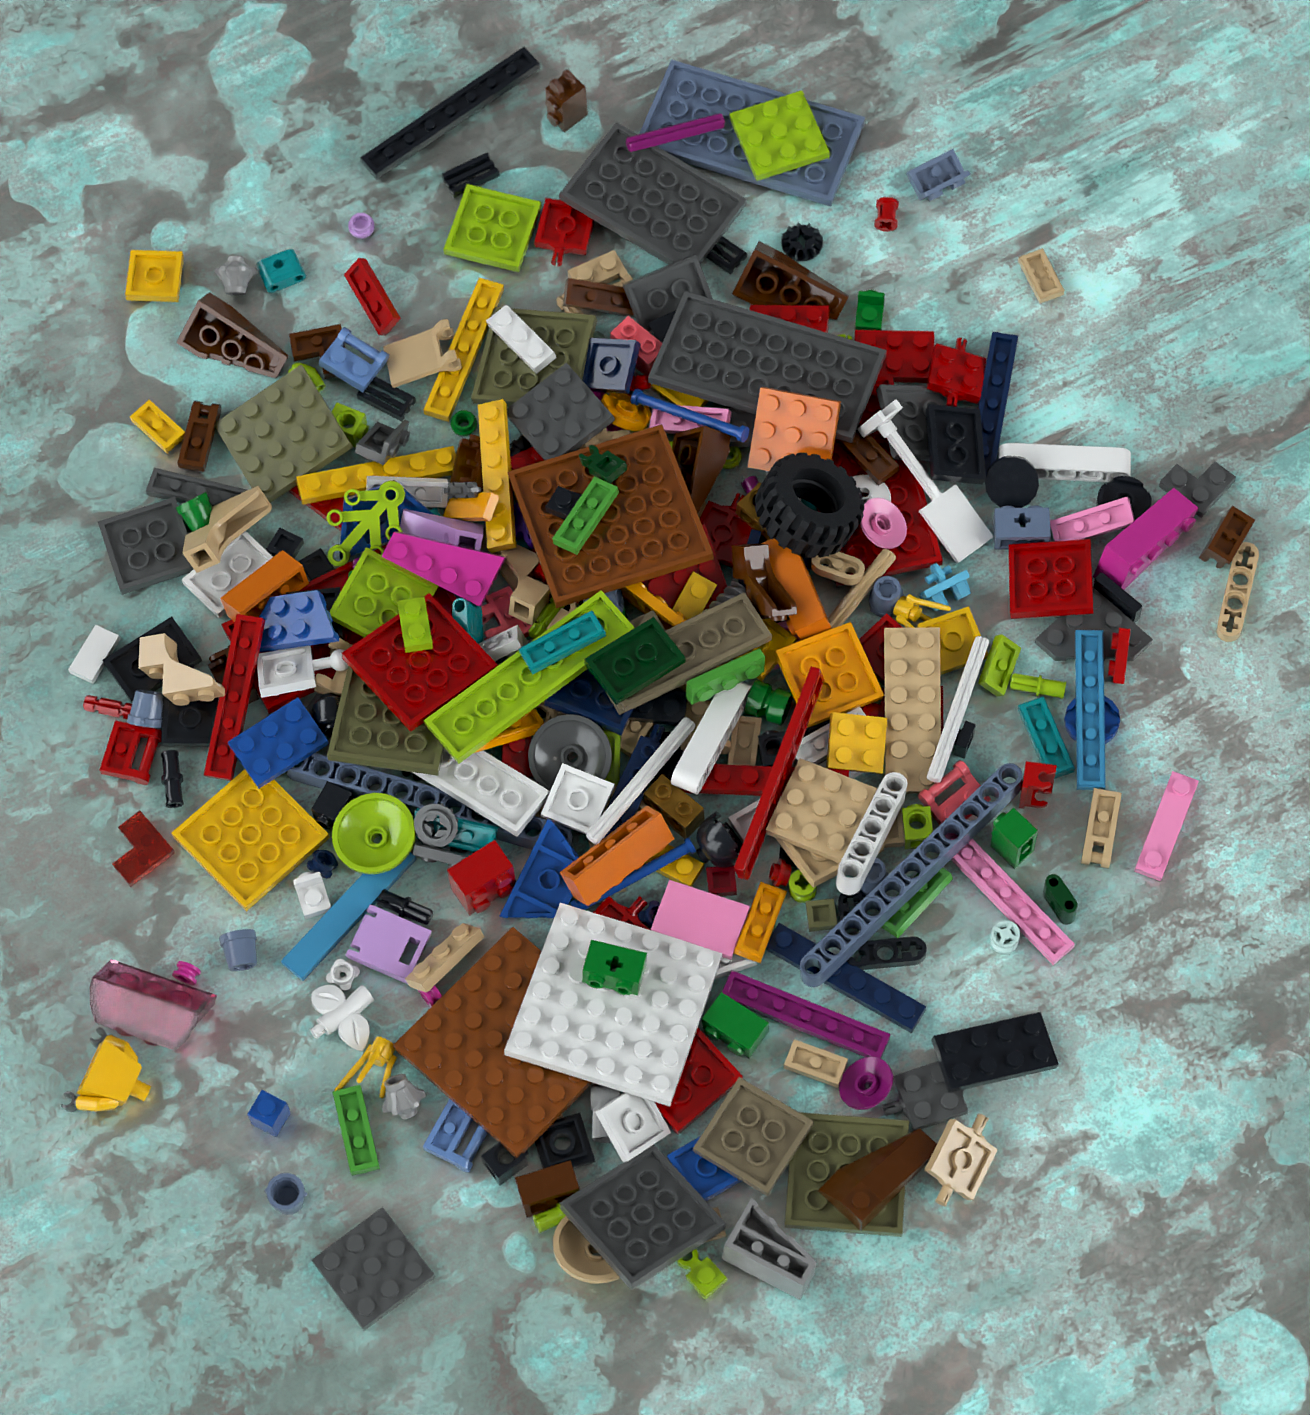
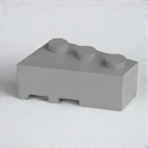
M751 1198L724 1245L722 1260L801 1300L814 1276L817 1262L791 1236L788 1237L777 1226L778 1223L772 1217L769 1218L758 1207V1203Z

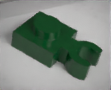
M594 445L589 446L590 456H585L582 453L579 454L581 464L584 467H588L591 475L610 484L628 470L625 461L608 450L601 455L598 448Z

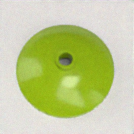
M369 793L350 801L339 812L332 830L333 846L340 860L350 869L370 875L390 871L401 864L411 852L416 837L414 818L409 809L399 799L384 793ZM376 837H382L380 843H374Z

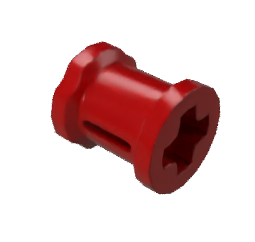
M892 197L877 199L876 208L878 209V214L874 221L876 229L887 232L897 228L896 211L899 206L897 199Z

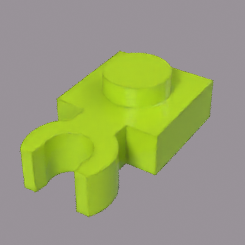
M694 1249L690 1252L693 1257L689 1261L681 1258L677 1260V1263L681 1268L690 1270L686 1274V1279L706 1300L727 1281V1277L708 1256L701 1262L698 1259L697 1249Z

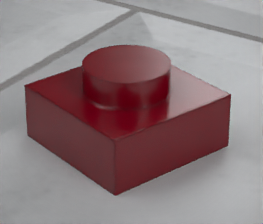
M734 866L706 868L708 893L721 897L737 895Z

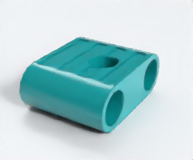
M293 249L264 258L256 264L260 277L269 293H274L300 283L306 278Z
M463 598L456 599L452 604L453 618L478 644L483 641L481 606L479 607Z

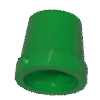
M207 492L175 508L192 532L209 525L212 506Z

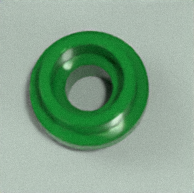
M458 411L451 419V429L458 436H469L477 428V419L469 411ZM464 422L469 424L465 427L460 426V424Z

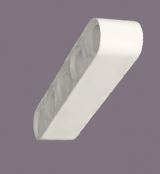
M1006 443L999 446L998 459L1010 455L1023 457L1033 464L1038 473V479L1110 482L1118 476L1131 477V452L1125 448Z
M740 682L734 688L723 690L714 695L676 765L671 778L672 785L694 794H699L745 709L746 701L752 688L751 685Z
M891 772L882 779L839 864L836 886L841 893L854 895L861 889L904 803L908 784L904 775Z

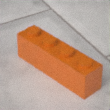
M769 539L761 543L769 545L772 571L797 606V614L789 615L790 619L786 621L791 635H798L800 640H804L832 629L801 554L791 553L792 550L787 547L785 549L778 545L779 542L776 539Z
M646 805L602 839L599 844L594 845L563 869L560 874L573 897L589 906L591 903L597 902L609 889L619 885L631 872L641 868L653 855L663 851L667 844L674 840V837L661 813Z

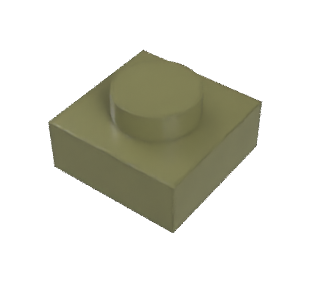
M834 898L806 901L809 932L831 930L837 925Z

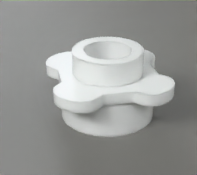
M337 959L330 973L326 975V980L329 984L340 986L342 991H348L352 988L351 983L355 977L359 976L360 971L357 966H351L345 960ZM345 973L346 975L345 977H341L340 974Z

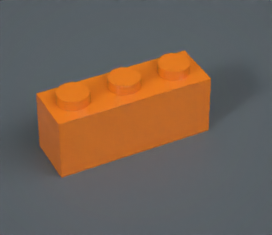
M282 550L220 599L227 616L235 622L236 614L259 617L270 597L286 595V592L300 591L309 584L303 565Z

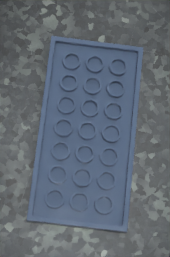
M671 59L639 134L721 113L725 120L724 128L660 144L657 147L685 163L831 207L864 126L865 117L807 100L830 152L829 158L756 181L730 121L729 113L788 94Z

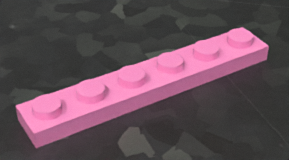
M954 833L945 835L949 840L958 838ZM973 839L951 859L1010 921L1018 926L1019 931L1052 965L1074 948L1075 944Z

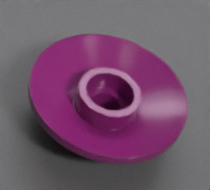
M865 1057L859 1059L844 1072L839 1084L840 1096L844 1103L853 1109L865 1110L872 1108L882 1102L889 1094L893 1084V1072L890 1066L880 1058Z

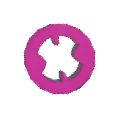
M178 961L176 964L178 970H174L172 976L185 984L195 985L197 982L195 977L200 975L201 970L190 963Z
M435 985L427 993L418 990L430 1008L442 997Z

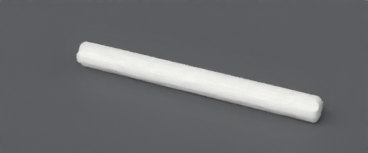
M976 636L927 774L929 781L940 783L989 645L987 638Z
M684 717L588 831L586 837L593 844H599L694 730L696 725L688 717Z

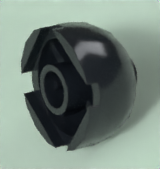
M715 811L700 824L697 830L696 840L700 848L696 851L705 864L710 861L716 867L735 866L743 843L727 822L722 824L720 820H717L721 815Z

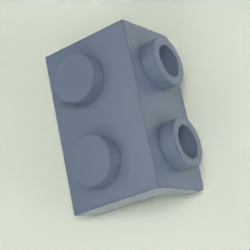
M954 149L906 172L920 201L928 197L929 201H932L942 196V189L950 186L953 190L965 184L964 178L971 175L969 170L964 171Z

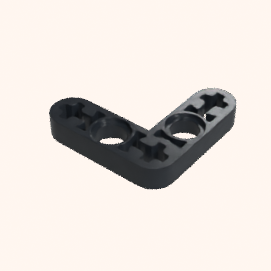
M859 891L854 895L840 894L838 899L840 921L849 913V905L843 904L847 902V898L851 897L854 902H858L855 903L854 908L863 900V896ZM918 937L867 940L859 948V954L865 956H862L859 962H855L854 957H850L847 962L862 970L913 966L924 961L927 947L925 942ZM912 945L916 947V950H921L918 951L915 957L912 956L911 952L904 951H909ZM897 946H901L902 958L898 959ZM882 947H888L893 951L894 955L889 960H882L878 957L877 952Z

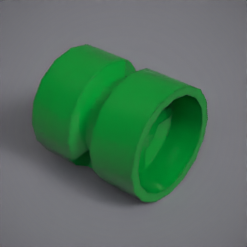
M756 679L749 692L744 713L757 718L764 715L766 721L782 726L790 710L793 695L790 691L779 687L776 690H772L771 684Z

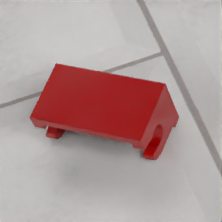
M1026 761L1019 808L1024 809L1025 806L1044 808L1047 806L1048 802L1036 800L1035 795L1037 793L1052 794L1057 765Z

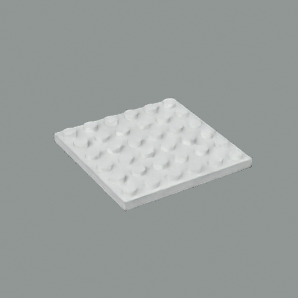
M560 903L505 1047L504 1055L670 1106L717 974L722 953ZM591 940L647 953L646 968L638 995H621L612 989L604 987L596 989L588 986L587 983H582L583 967Z

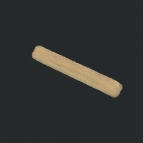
M883 549L864 572L861 581L850 589L829 615L828 620L832 629L843 625L873 588L875 582L882 577L895 561L896 556L890 550Z

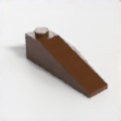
M758 241L732 292V295L752 305L829 306V319L835 320L838 319L849 298V295L784 253L761 241Z
M210 292L198 300L176 342L197 357L203 359L211 358L229 366L231 364L240 366L247 371L272 378L279 376L289 357L287 353L236 309Z
M707 426L675 433L672 445L674 456L697 514L730 452L729 443L731 435Z
M919 1128L838 1169L822 1185L818 1192L862 1231L929 1162L937 1143Z

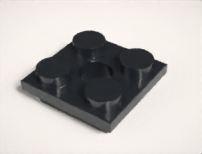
M581 1113L557 1119L535 1141L543 1169L570 1160L573 1169L595 1162ZM561 1137L568 1138L571 1144L567 1149L559 1150L554 1146L557 1139Z

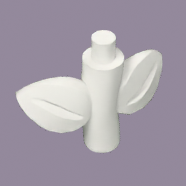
M324 985L315 989L312 992V1003L314 1008L323 1015L317 1019L318 1024L310 1030L312 1035L318 1039L324 1033L330 1035L338 1029L340 1038L348 1046L355 1050L363 1051L369 1040L370 1026L368 1020L360 1013L374 1001L370 992L361 985L346 999L343 991L335 985Z

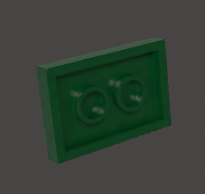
M654 617L584 659L586 667L616 705L686 663V657Z

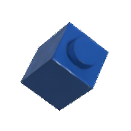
M261 1090L247 1115L252 1125L277 1137L291 1112L287 1102Z

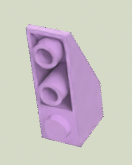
M403 509L400 523L403 533L480 550L483 538V524Z

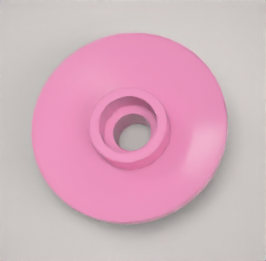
M872 498L864 503V516L860 525L866 537L873 544L884 549L898 547L905 540L907 533L906 522L901 511L893 503L883 498Z

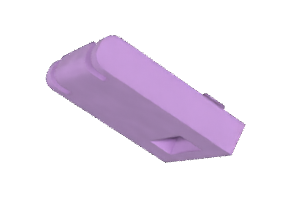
M369 905L367 912L376 917L364 915L350 947L360 951L358 953L348 949L346 957L408 984L405 978L418 964L432 931L379 907ZM410 939V942L418 945L410 965L399 962Z

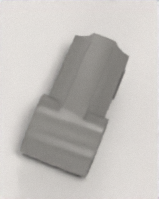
M591 1084V1111H593L592 1141L611 1143L595 1111L620 1096L621 1091L603 1085Z

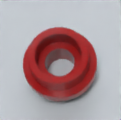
M779 859L777 864H772L769 879L772 880L773 886L779 887L780 885L786 886L791 875V864H787L783 859Z

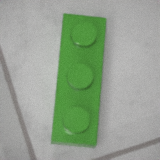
M594 477L552 538L553 544L577 555L619 494L618 487Z
M759 648L688 680L686 684L687 699L691 705L699 701H706L716 693L730 690L740 682L758 677L764 672L765 655Z
M944 868L940 869L881 928L899 938L952 881L951 873Z
M361 1085L332 1091L351 1175L380 1169Z

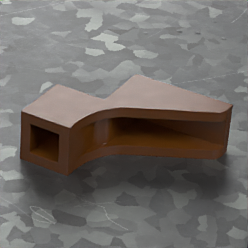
M759 543L732 545L733 578L744 580L746 595L761 619L783 621L787 620V615L797 614L795 601L780 584L772 571L769 545Z

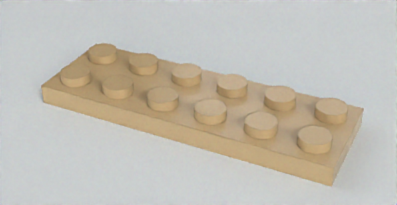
M940 627L884 628L885 718H887L885 775L891 772L904 775L908 783L906 794H919L922 790H928L935 784V782L927 779V774L941 737Z

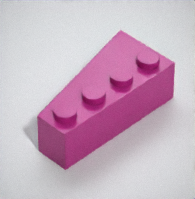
M1175 488L1171 489L1105 546L1093 577L1096 578L1100 573H1104L1125 590L1167 547L1175 543L1183 531L1186 533L1193 527L1196 522L1194 516L1198 507Z
M398 531L393 533L381 556L479 607L483 605L506 559V556Z

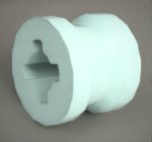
M1008 920L999 921L994 925L990 942L992 948L997 953L1010 954L1016 950L1020 937L1018 926Z

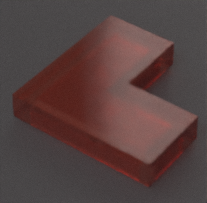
M139 810L118 826L119 831L134 848L112 865L131 887L175 852Z

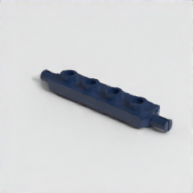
M659 724L654 725L649 737L640 736L606 810L660 747L661 743L659 741L665 731L663 726H661L657 735ZM648 785L604 838L635 815Z

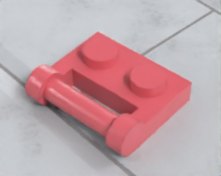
M962 760L953 765L954 769L947 773L940 783H935L928 790L924 789L918 794L922 804L930 806L931 815L939 825L981 786ZM961 778L965 784L941 804L937 805L935 798ZM986 796L984 800L989 802L991 798ZM972 814L966 815L964 818L967 820Z

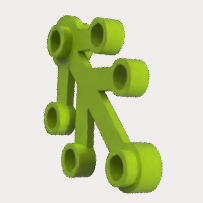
M387 481L380 486L379 490L359 491L353 488L345 493L344 500L351 506L358 504L360 501H378L372 509L353 511L333 509L328 512L327 522L332 526H338L342 522L361 521L342 544H336L329 549L328 560L332 565H345L350 559V550L368 529L370 532V549L377 548L381 551V555L383 554L380 515L386 508L389 527L385 532L387 539L390 540L391 538L389 534L391 528H396L399 532L403 533L402 528L399 526L398 506L405 499V490L400 483ZM394 490L396 493L395 499H388L386 492ZM350 492L357 494L358 499L356 502H351L348 499ZM335 512L339 514V522H333L331 520L332 513ZM335 551L342 552V560L338 561L334 558Z

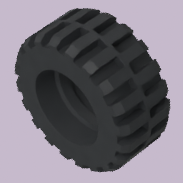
M797 453L796 456L795 454H790L779 459L768 472L755 496L757 517H760L759 523L762 528L767 529V535L772 540L776 539L779 542L778 545L785 549L787 547L791 549V553L797 555L802 553L805 554V557L814 558L816 555L819 558L836 554L845 547L862 521L863 511L865 510L862 492L860 488L856 487L854 478L852 476L849 477L842 466H836L833 464L834 461L828 458L826 460L822 459L821 455L811 454L809 456L807 453ZM798 498L810 502L815 507H817L820 512L807 507Z

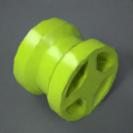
M800 870L794 871L789 878V893L795 901L806 903V901H811L815 897L817 886L813 888Z

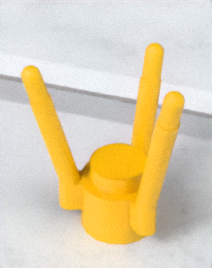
M908 594L907 597L901 596L896 602L893 614L897 616L896 622L904 625L906 628H915L910 623L911 621L933 619L923 614L922 608L919 605L950 611L951 607L916 598Z
M377 1036L373 1044H369L365 1053L337 1085L335 1091L342 1089L368 1059L356 1081L361 1083L373 1064L383 1067L384 1063H386L379 1097L384 1098L386 1090L384 1082L390 1078L392 1067L397 1060V1057L393 1055L395 1051L393 1043Z

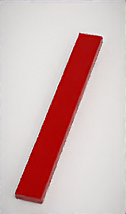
M810 667L735 863L734 870L738 878L748 881L766 836V828L777 807L825 681L819 668Z

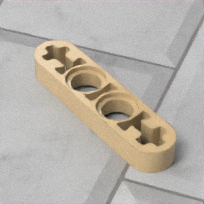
M1243 542L1231 563L1216 628L1218 637L1225 642L1236 641L1243 628L1259 557L1258 548L1250 542ZM1244 552L1249 553L1246 567L1241 566ZM1242 574L1248 579V583L1243 586L1237 585L1233 581V577ZM1236 598L1242 602L1243 606L1235 610L1228 606L1227 601ZM1229 617L1234 618L1231 633L1226 632Z

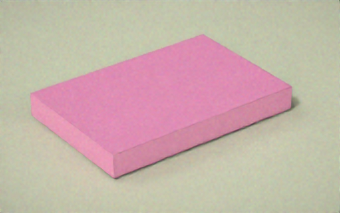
M669 880L651 931L720 952L722 957L731 960L750 906Z

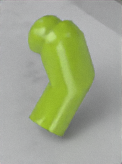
M300 362L292 364V368L288 370V373L302 365L319 392L326 387L316 368Z

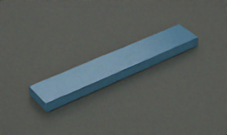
M1075 630L1077 790H1094V788L1105 790L1103 630Z
M410 852L401 864L390 871L372 875L362 874L281 960L282 965L301 981H304L364 917L369 905L377 903L382 890H389L417 860L416 856Z

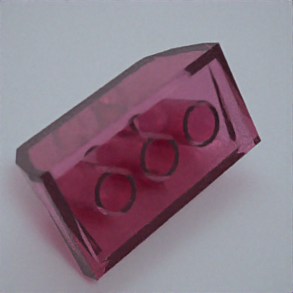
M112 959L92 977L89 988L90 1009L97 1024L114 1029L120 1035L134 1036L143 1039L149 1045H160L172 1050L178 1049L190 1038L200 1020L215 1005L217 997L215 994Z

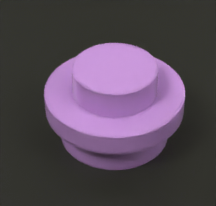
M365 213L353 215L348 223L349 232L356 238L370 236L375 227L373 219Z

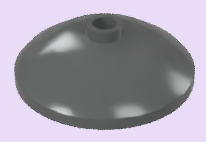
M579 715L557 716L544 723L534 734L528 752L529 767L536 782L549 791L552 789L562 763L605 780L612 763L611 745L605 732L592 720ZM571 752H576L578 755L575 762H570L568 758Z

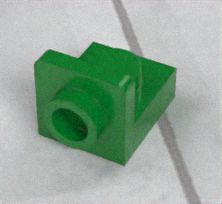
M875 290L858 292L855 330L882 329L884 293H879Z

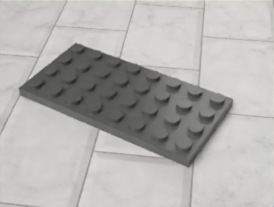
M684 291L648 376V383L755 415L761 387L841 401L835 439L852 443L885 360L886 350Z

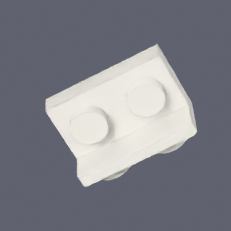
M516 625L479 643V645L496 662V660L504 656L511 657L519 651V648L527 645L528 641L519 626Z

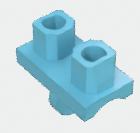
M934 563L930 566L932 574L926 576L925 581L927 584L936 581L937 585L923 591L918 596L920 599L949 605L942 591L950 588L956 601L971 594L966 580L970 575L967 570H964L946 580L945 576L952 573L951 567L948 565L941 569L937 563ZM931 608L934 612H936V611L939 610V609Z

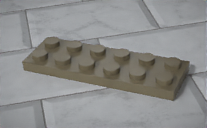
M745 592L666 630L665 632L686 657V663L620 702V705L626 712L771 641L772 634Z

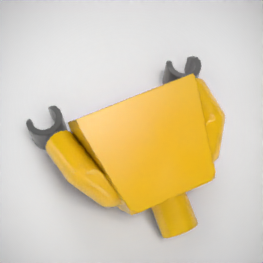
M101 1027L97 1028V1033L102 1037L98 1040L90 1038V1041L97 1050L76 1092L80 1096L77 1097L72 1092L66 1091L63 1095L67 1098H72V1101L68 1105L61 1104V1107L69 1112H74L77 1109L96 1112L113 1110L118 1106H122L126 1103L129 1095L144 1101L151 1086L137 1079L142 1065L138 1063V1057L129 1042L113 1035H107Z

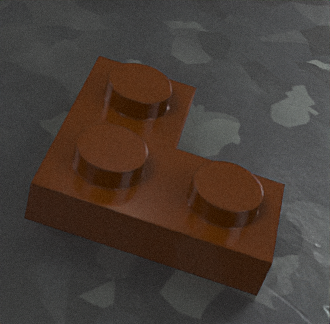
M341 324L289 334L294 362L316 357L321 358L342 330ZM322 368L325 379L337 377Z

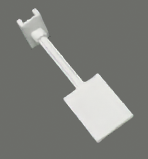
M895 399L882 411L880 410L857 430L863 438L877 430L884 439L887 438L931 499L928 505L919 510L920 514L958 564L994 536L956 484L946 492H940L897 433V428L891 419L903 407Z

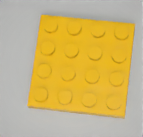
M245 769L171 832L173 838L246 912L330 839L329 834L275 780L258 789Z

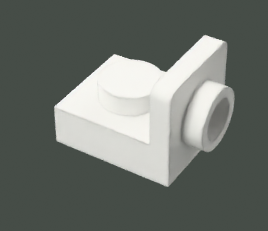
M305 872L293 880L305 920L325 914L331 908L320 872Z

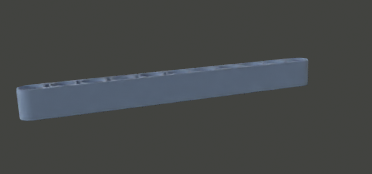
M314 753L303 760V764L300 767L291 768L286 771L287 776L293 781L323 789L328 781L352 792L353 798L369 793H384L395 797L398 792H407L406 797L397 799L406 805L412 815H414L417 808L421 809L424 807L421 803L426 799L434 800L433 804L443 803L448 809L454 806L461 809L454 814L455 817L498 827L496 840L533 850L547 822L546 819L534 816L519 836L516 837L487 818L484 821L474 820L479 813L438 788L356 764L330 761L327 756ZM321 769L329 770L326 775H317V772ZM346 777H355V780L351 783L342 782ZM373 784L382 785L381 788L376 791L369 790L370 786H372ZM554 822L573 847L571 830L564 825ZM533 829L540 831V834L535 837L527 835Z
M1007 763L996 770L822 938L800 962L802 982L808 987L813 988L822 985L1008 805L1022 788L1023 774L1020 767L1013 763ZM1012 777L1016 781L1014 783H1006L1003 779ZM986 796H994L997 800L987 802L984 798ZM972 814L977 816V819L968 821L964 817ZM954 833L958 838L949 840L945 835ZM928 852H935L939 856L937 858L930 859L927 858L925 855ZM909 871H916L919 873V876L910 878L905 874ZM896 890L900 894L896 897H889L886 895V892ZM869 909H876L880 912L876 916L866 914ZM850 928H856L860 932L852 936L847 934L846 931ZM831 947L838 948L840 952L835 955H830L826 952V950ZM813 966L820 969L817 974L806 972L809 967Z

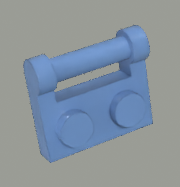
M343 327L335 341L320 358L318 365L359 391L364 392L387 362L389 354L383 350L381 352L352 335L351 330ZM347 343L373 359V364L371 365L343 347L344 344Z
M449 1099L424 1143L423 1149L469 1173L473 1166L472 1160L488 1132L479 1125L463 1155L456 1154V1149L474 1120Z

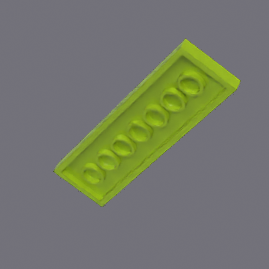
M602 590L534 640L590 611L594 612L605 630V637L533 675L518 651L424 720L428 729L458 764L588 668L584 664L586 657L635 628Z

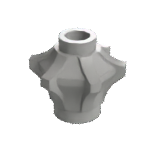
M229 256L228 261L223 266L215 269V273L223 282L225 294L245 295L250 279L256 274V268L247 265L242 256Z
M397 1074L388 1078L384 1082L386 1098L382 1105L383 1112H392L393 1115L399 1114L402 1119H408L416 1115V1107L426 1097L425 1091L412 1085L407 1080L405 1074Z

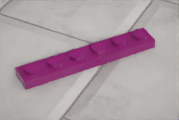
M731 970L722 990V993L752 1012L863 1057H877L881 1059L890 1040L891 1034L733 970Z

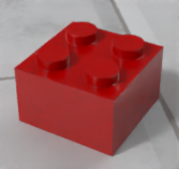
M495 840L447 869L451 890L469 916L475 912H483L495 899L499 897L505 898L510 895L516 884L513 865Z

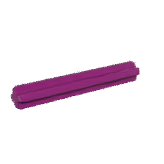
M718 113L629 136L626 138V146L629 152H634L724 128L725 120L723 115Z

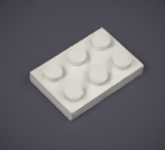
M245 531L226 547L221 556L220 563L198 573L193 569L182 579V582L218 618H221L226 611L220 598L268 562L273 556Z

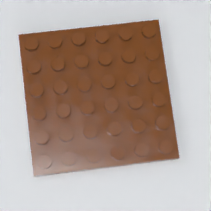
M662 424L594 445L598 448L601 455L608 450L625 461L628 470L611 483L618 487L619 494L577 555L553 544L552 538L564 522V519L546 513V505L558 486L581 495L584 493L594 476L589 473L588 467H584L581 464L579 454L582 453L585 456H590L589 447L507 472L556 608L591 598L601 590L607 593L714 559L709 541Z
M512 927L393 1044V1047L517 1158L593 1082L504 1055L505 1047L542 952L518 930Z

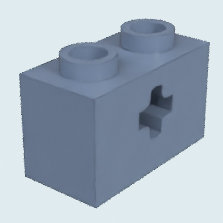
M1032 505L1027 508H1015L1013 506L995 508L993 518L994 550L1009 549L1008 544L1050 542L1049 508H1042L1038 505Z

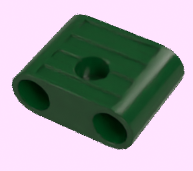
M1056 874L1047 876L1043 897L1059 921L1069 925L1075 920L1078 903L1060 876Z

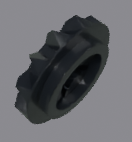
M798 222L796 226H788L787 231L782 234L781 247L783 252L791 259L808 261L815 258L821 252L823 237L819 233V229L813 228L810 223L801 225ZM799 235H802L804 240H806L804 249L800 242H798Z

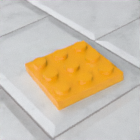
M851 622L777 649L774 652L796 704L810 667L819 668L825 681L807 728L829 720L830 713L832 712L847 713L859 706L863 707L884 697L883 691Z

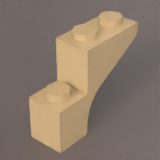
M256 486L212 506L209 525L185 536L183 555L196 573L220 563L221 556L226 547L272 510L271 503L260 487Z
M516 544L517 548L493 552L492 554L506 556L499 573L514 590L511 594L508 614L533 625L546 604L549 603L550 597L548 585L537 581L538 578L534 577V569L540 564L537 554Z
M165 633L140 637L139 669L152 679H163L162 694L173 704L183 706L192 701H212L216 697L225 696V688L220 683L215 682L212 676L179 663L177 643Z

